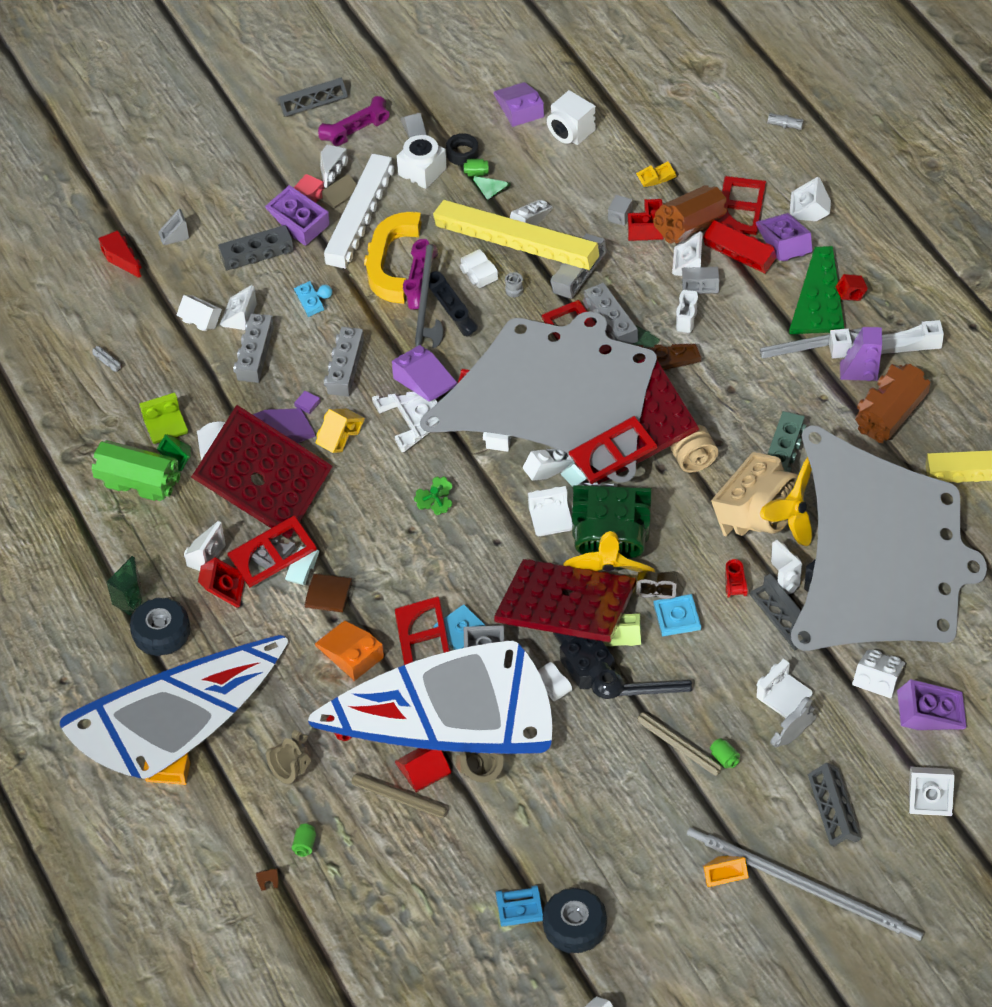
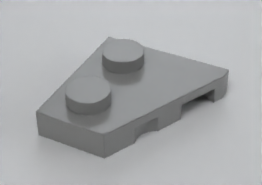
M270 540L283 560L296 548L293 542L283 544L278 543V540ZM263 545L258 547L251 556V560L265 569L275 565Z

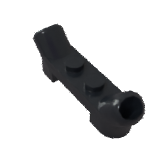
M438 271L431 272L429 289L462 335L467 337L478 330V324L464 303L459 299L442 273Z

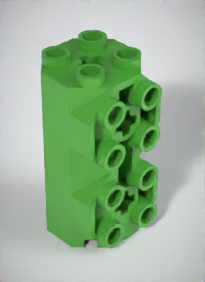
M109 440L100 442L94 453V458L97 459L96 464L92 463L91 468L93 477L102 480L106 488L117 491H128L133 488L137 490L140 497L153 501L164 500L166 496L170 497L175 482L178 483L181 473L178 471V460L176 458Z

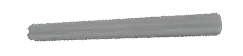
M862 328L852 329L849 331L859 334ZM830 334L760 348V355L762 358H768L828 346Z

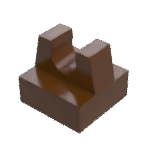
M277 868L256 872L257 882L261 891L266 890L265 883L267 881H271L273 887L278 888Z

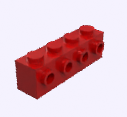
M714 220L703 235L705 246L766 274L777 258L772 245L764 244L753 236L749 237L739 229L734 230L724 222L719 223Z

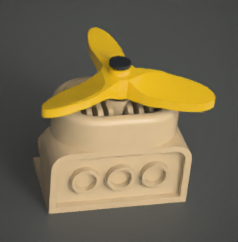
M752 452L711 500L723 535L728 536L733 528L736 534L741 536L745 535L748 530L776 534L789 524L798 544L809 546L812 540V529L806 512L807 505L804 502V492L812 470L808 457L804 461L799 475H797L796 473L784 471L779 457Z

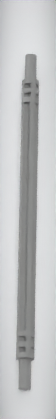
M691 827L687 832L688 836L704 842L707 847H711L728 856L745 857L746 864L878 923L883 927L889 928V930L895 931L898 934H906L919 941L923 937L924 933L905 925V922L897 920V918L833 891L734 846L725 840H721L714 835H706Z

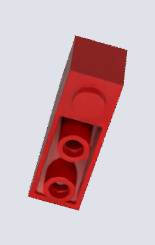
M117 230L98 238L101 251L108 262L138 278L141 277L139 269H142L140 261L134 258L135 255L132 248L127 247L128 243L125 236L121 237Z

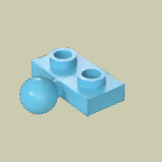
M310 281L294 288L308 317L324 310L319 298L328 299L332 295V288L329 285H322L315 292Z

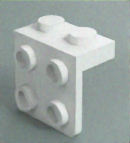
M566 486L528 493V507L537 536L572 530Z
M775 540L772 543L771 563L778 569L779 585L787 595H790L800 587L802 563L797 556H794L788 550L785 544Z
M867 650L858 663L852 685L891 698L897 678L903 670L905 662L895 656H886L878 650Z
M783 659L779 664L776 663L772 666L766 677L763 676L759 679L757 683V698L784 718H787L798 707L803 698L812 697V690L789 675L790 663Z

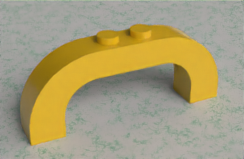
M402 212L387 217L376 227L372 241L368 243L369 254L365 256L368 284L378 297L386 301L405 303L406 294L403 291V283L406 278L391 277L383 272L388 247L392 241L400 237L419 238L422 226L421 213Z

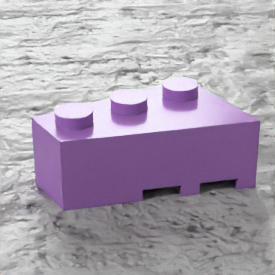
M863 327L854 340L852 348L848 349L846 357L840 362V380L878 381L882 350V327Z

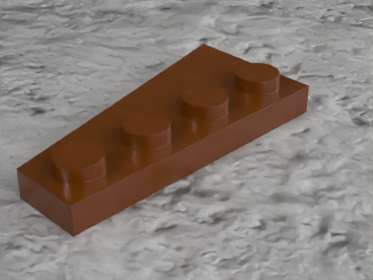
M696 343L672 344L671 347H664L662 345L644 347L656 354L657 361L663 370L701 362V355ZM638 353L633 356V361L637 363L646 357L644 354Z

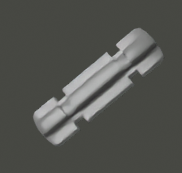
M96 346L93 348V355L110 367V369L114 372L121 369V363L102 347Z

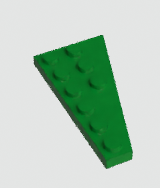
M833 246L814 248L789 334L830 333V330L844 329L840 295L836 289L838 280Z

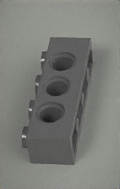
M286 225L218 244L220 258L226 271L293 252L292 239Z

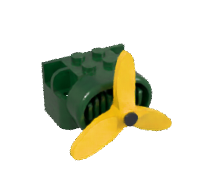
M573 485L572 536L575 539V549L581 555L568 559L563 563V566L589 569L591 571L603 569L607 572L613 571L614 567H621L635 572L652 571L655 573L654 568L630 560L644 552L645 543L650 537L651 488Z

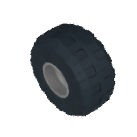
M154 598L144 602L135 609L131 616L130 631L136 646L144 651V653L155 656L168 655L179 650L187 642L190 635V620L187 611L179 602L170 598Z
M580 888L561 890L554 894L544 907V933L554 947L567 953H584L591 950L601 942L606 932L607 914L605 906L600 898L589 890Z

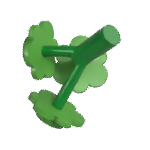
M445 476L441 478L434 477L430 493L428 490L418 489L416 490L414 501L417 502L419 509L431 508L435 515H440L441 513H446L453 503L448 497H443L442 499L439 497L443 495L448 496L449 490L452 489L453 485L450 481H447Z

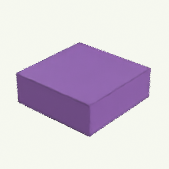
M304 391L294 402L296 408H301L302 411L311 414L320 403V398Z

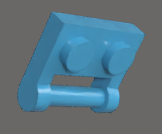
M538 885L531 886L529 889L502 892V890L495 891L501 927L543 921ZM533 897V899L504 903L505 900Z

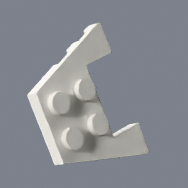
M406 392L407 395L401 396L389 394L388 397L379 398V396L372 397V401L379 413L398 407L411 429L395 436V441L401 452H405L430 433L420 427V420L424 414L438 403L436 399L429 402L415 392ZM430 417L426 423L428 426L434 427L438 425L439 419L437 417Z

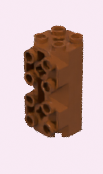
M704 185L663 204L655 212L654 226L662 234L666 242L678 244L695 232L707 230L714 220L719 221L727 213V208L724 209L726 197L718 187Z
M891 364L885 376L882 375L877 383L880 386L879 389L872 387L867 397L861 399L857 405L859 412L855 421L859 425V432L873 438L878 443L889 440L929 393L931 382L923 378L924 372L911 364H905L904 367Z

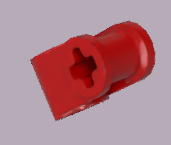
M731 559L726 563L725 585L727 598H730L731 595L747 596V582L743 564L737 559Z

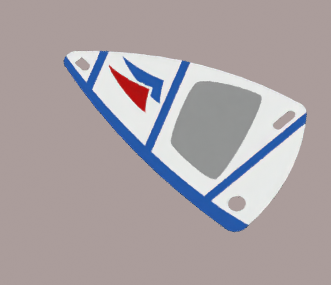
M281 635L262 639L153 675L63 716L60 720V727L69 740L95 762L128 776L141 779L152 777L200 744L239 709L270 672L285 649L288 639ZM276 642L278 645L277 648L272 650H264L265 646ZM83 719L91 721L90 727L86 729L78 728L77 724ZM138 756L144 757L149 766L148 770L142 771L136 761Z
M515 641L466 647L406 664L343 693L314 711L308 718L311 727L332 733L393 745L443 751L531 754L546 752L552 742L551 708L544 683L528 654ZM507 650L513 651L512 666L510 668L504 667ZM321 714L333 715L335 717L332 722L320 721ZM526 727L536 728V737L532 739L524 737L523 731Z

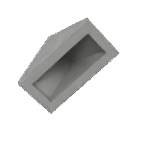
M421 113L400 118L408 138L426 135Z
M178 209L158 232L163 245L189 239L186 220L181 209Z

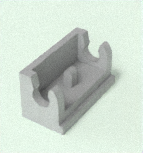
M718 267L682 268V291H696L697 294L719 293Z

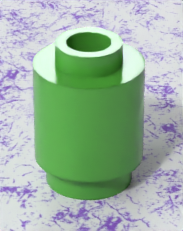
M467 159V163H464V173H467L468 177L488 174V160Z
M719 738L713 742L710 747L712 755L725 769L734 768L739 763L740 754L727 740Z
M301 824L296 829L292 850L298 856L305 857L312 853L316 838L315 828L312 825Z

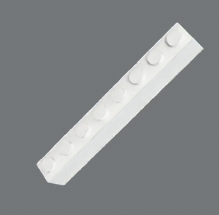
M377 154L371 155L324 251L325 263L327 265L346 269L348 263L352 261L353 252L355 249L357 250L359 240L364 236L365 227L370 223L372 213L376 211L377 202L382 198L384 187L388 186L389 177L394 173L391 157Z

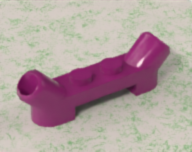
M374 96L370 106L335 124L322 123L318 130L320 140L330 141L334 146H340L348 142V135L372 123L376 127L383 124L390 115L386 109V100L381 96Z
M419 239L413 244L411 250L413 262L409 278L404 280L403 291L407 296V304L410 310L419 309L426 246L433 245L427 239ZM433 245L432 260L438 256V249L435 245Z

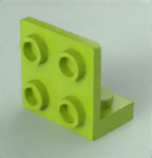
M175 392L139 403L143 421L153 444L161 442L165 434L175 438L188 433L179 410Z

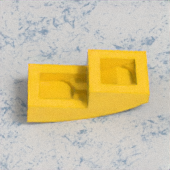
M669 161L654 169L650 165L636 173L643 187L654 186L677 177Z

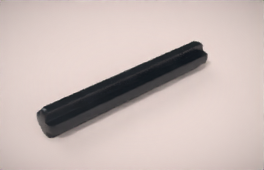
M691 680L627 683L624 684V690L619 696L691 692L692 682Z

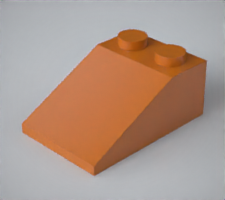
M345 620L315 643V646L353 681L357 680L384 658L383 644L369 632Z

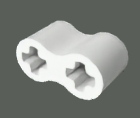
M552 662L538 669L546 692L553 701L572 691V686L568 679L558 671Z

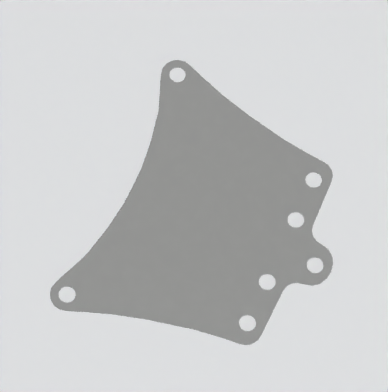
M596 312L581 313L567 326H555L523 318H514L505 324L488 350L462 380L433 408L424 414L420 420V427L426 432L474 431L509 435L545 444L568 453L570 450L632 416H635L640 422L646 389L657 357L652 350L608 338L605 333L607 321L605 317ZM593 317L597 320V323L593 327H587L584 321L587 318ZM517 325H526L527 331L523 334H517L514 330ZM552 332H557L560 334V339L556 342H551L548 340V335ZM602 345H610L612 350L609 354H601L599 348ZM642 353L646 358L642 363H635L633 356ZM430 417H437L439 419L438 425L434 427L428 426L426 422ZM631 428L611 439V441L623 457H626L637 450L638 434ZM602 444L593 453L590 465L600 471L616 461ZM636 460L625 466L629 469V473L626 476L619 477L615 471L607 477L620 483L631 480L636 472Z
M812 425L806 427L802 433V441L812 468L816 490L818 541L813 577L806 602L791 632L793 644L800 650L810 651L862 642L908 640L949 643L953 641L957 632L959 589L965 584L981 582L986 576L987 571L984 557L978 551L965 546L961 541L960 493L957 487L949 482L913 472L876 457L836 437L821 427ZM811 432L820 434L821 442L819 444L810 442L809 434ZM949 493L953 497V503L945 505L941 501V495ZM943 528L950 529L953 534L951 540L941 538L940 530ZM974 560L978 562L980 570L977 573H972L968 570L967 564L969 561ZM945 582L950 585V594L943 595L939 592L938 586L940 583ZM939 619L948 621L950 626L948 631L943 632L938 629L937 621ZM799 632H808L811 636V641L808 644L801 643L798 640Z

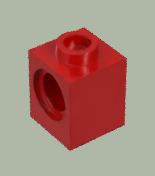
M843 274L836 285L841 300L860 301L868 289L861 275Z

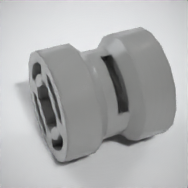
M517 272L507 274L505 277L506 294L514 298L521 296L523 293L522 275Z

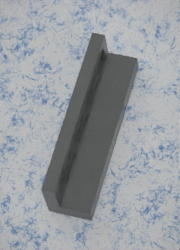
M341 77L276 98V101L281 106L283 116L286 117L347 98L348 95ZM340 86L343 95H333L331 93L333 88ZM324 92L328 94L325 101L316 99L317 93ZM308 97L312 100L308 106H304L299 103L301 98ZM292 102L296 105L292 111L287 112L284 103Z
M769 574L764 577L762 586L750 591V596L795 651L798 648L791 640V632L801 611L775 578ZM766 591L769 595V600L760 599L758 594ZM769 607H778L781 610L780 614L772 613ZM781 620L790 621L792 624L791 628L783 627L780 624ZM806 631L799 632L798 635H801L803 638L800 642L808 644L811 641L810 634Z
M826 762L810 772L808 777L829 843L833 847L846 839L856 843L862 837L838 767ZM823 773V781L821 785H818L815 777ZM825 790L829 792L827 803L823 802L822 799ZM830 808L835 810L832 821L828 818ZM840 826L842 834L835 838V828Z

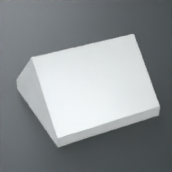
M702 232L696 233L674 247L673 275L682 276V268L701 267Z
M250 285L229 299L220 322L222 327L245 330L246 320L249 321L250 314L254 313L257 305L253 285Z

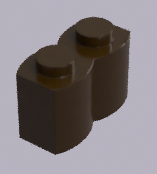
M652 571L638 572L636 595L644 598L657 596L663 599L676 597V574L670 572L656 574Z

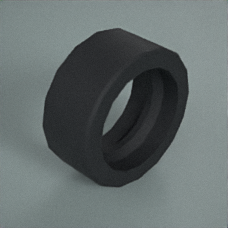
M466 133L450 137L446 142L448 160L455 165L463 166L464 163H467V159H477L479 150L476 138ZM458 146H468L472 148V150L466 153H457L453 151V149Z

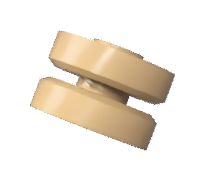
M698 425L699 431L670 446L679 466L688 473L705 469L718 456L717 446L711 439L706 427Z

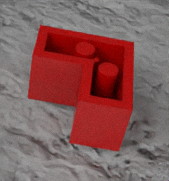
M645 199L644 213H628V241L664 239L653 223L655 212L662 206V199Z

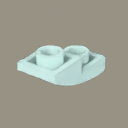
M319 550L291 564L285 580L305 585L310 569H314Z

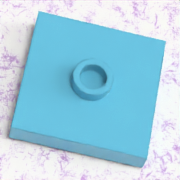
M692 594L653 601L662 637L701 630Z
M464 604L444 618L448 643L454 650L464 648V627L486 626Z

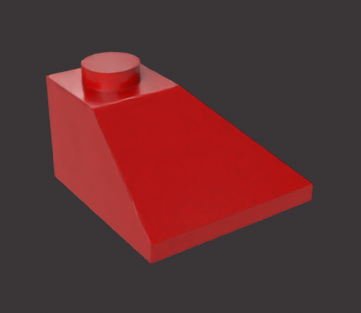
M216 557L201 565L198 582L208 592L236 608L240 607L244 579L239 571Z

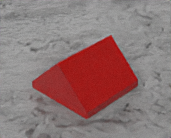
M418 748L395 761V764L416 793L451 774L442 750Z

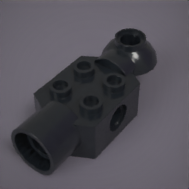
M553 633L561 645L560 661L579 689L592 688L593 693L603 699L616 698L624 690L623 678L615 672V659L602 641Z

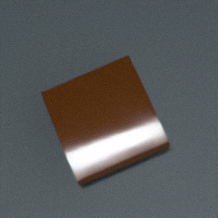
M313 574L305 600V608L343 613L347 604V595L352 586V578Z

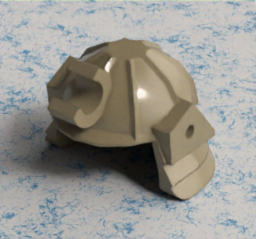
M295 729L292 732V739L286 738L283 740V743L266 751V759L270 770L284 784L293 783L299 773L304 774L311 762L308 747L304 745L308 736Z
M462 752L460 755H456V767L459 772L464 773V776L477 782L484 783L494 780L503 768V754Z

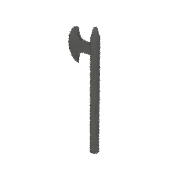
M433 245L426 246L415 336L416 347L421 345L423 337L432 339V348H436L443 337V327L437 319L433 328H424Z

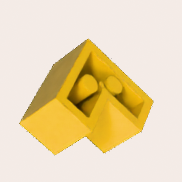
M347 408L329 409L324 415V422L317 432L315 443L332 453L342 452L349 435L359 434L365 418Z

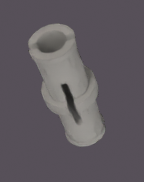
M769 113L767 124L801 130L803 119Z

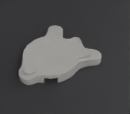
M809 697L803 698L798 707L781 723V726L784 728L781 734L776 732L770 741L774 747L791 743L806 727L815 721L816 715L813 714L815 708L811 705L812 700Z

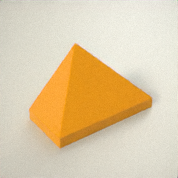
M718 856L703 866L707 887L749 878L745 857Z

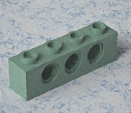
M785 411L782 412L767 455L779 457L784 471L791 472V463L795 464L797 457L795 451L801 447L802 439L800 437L807 425L804 424L805 416Z

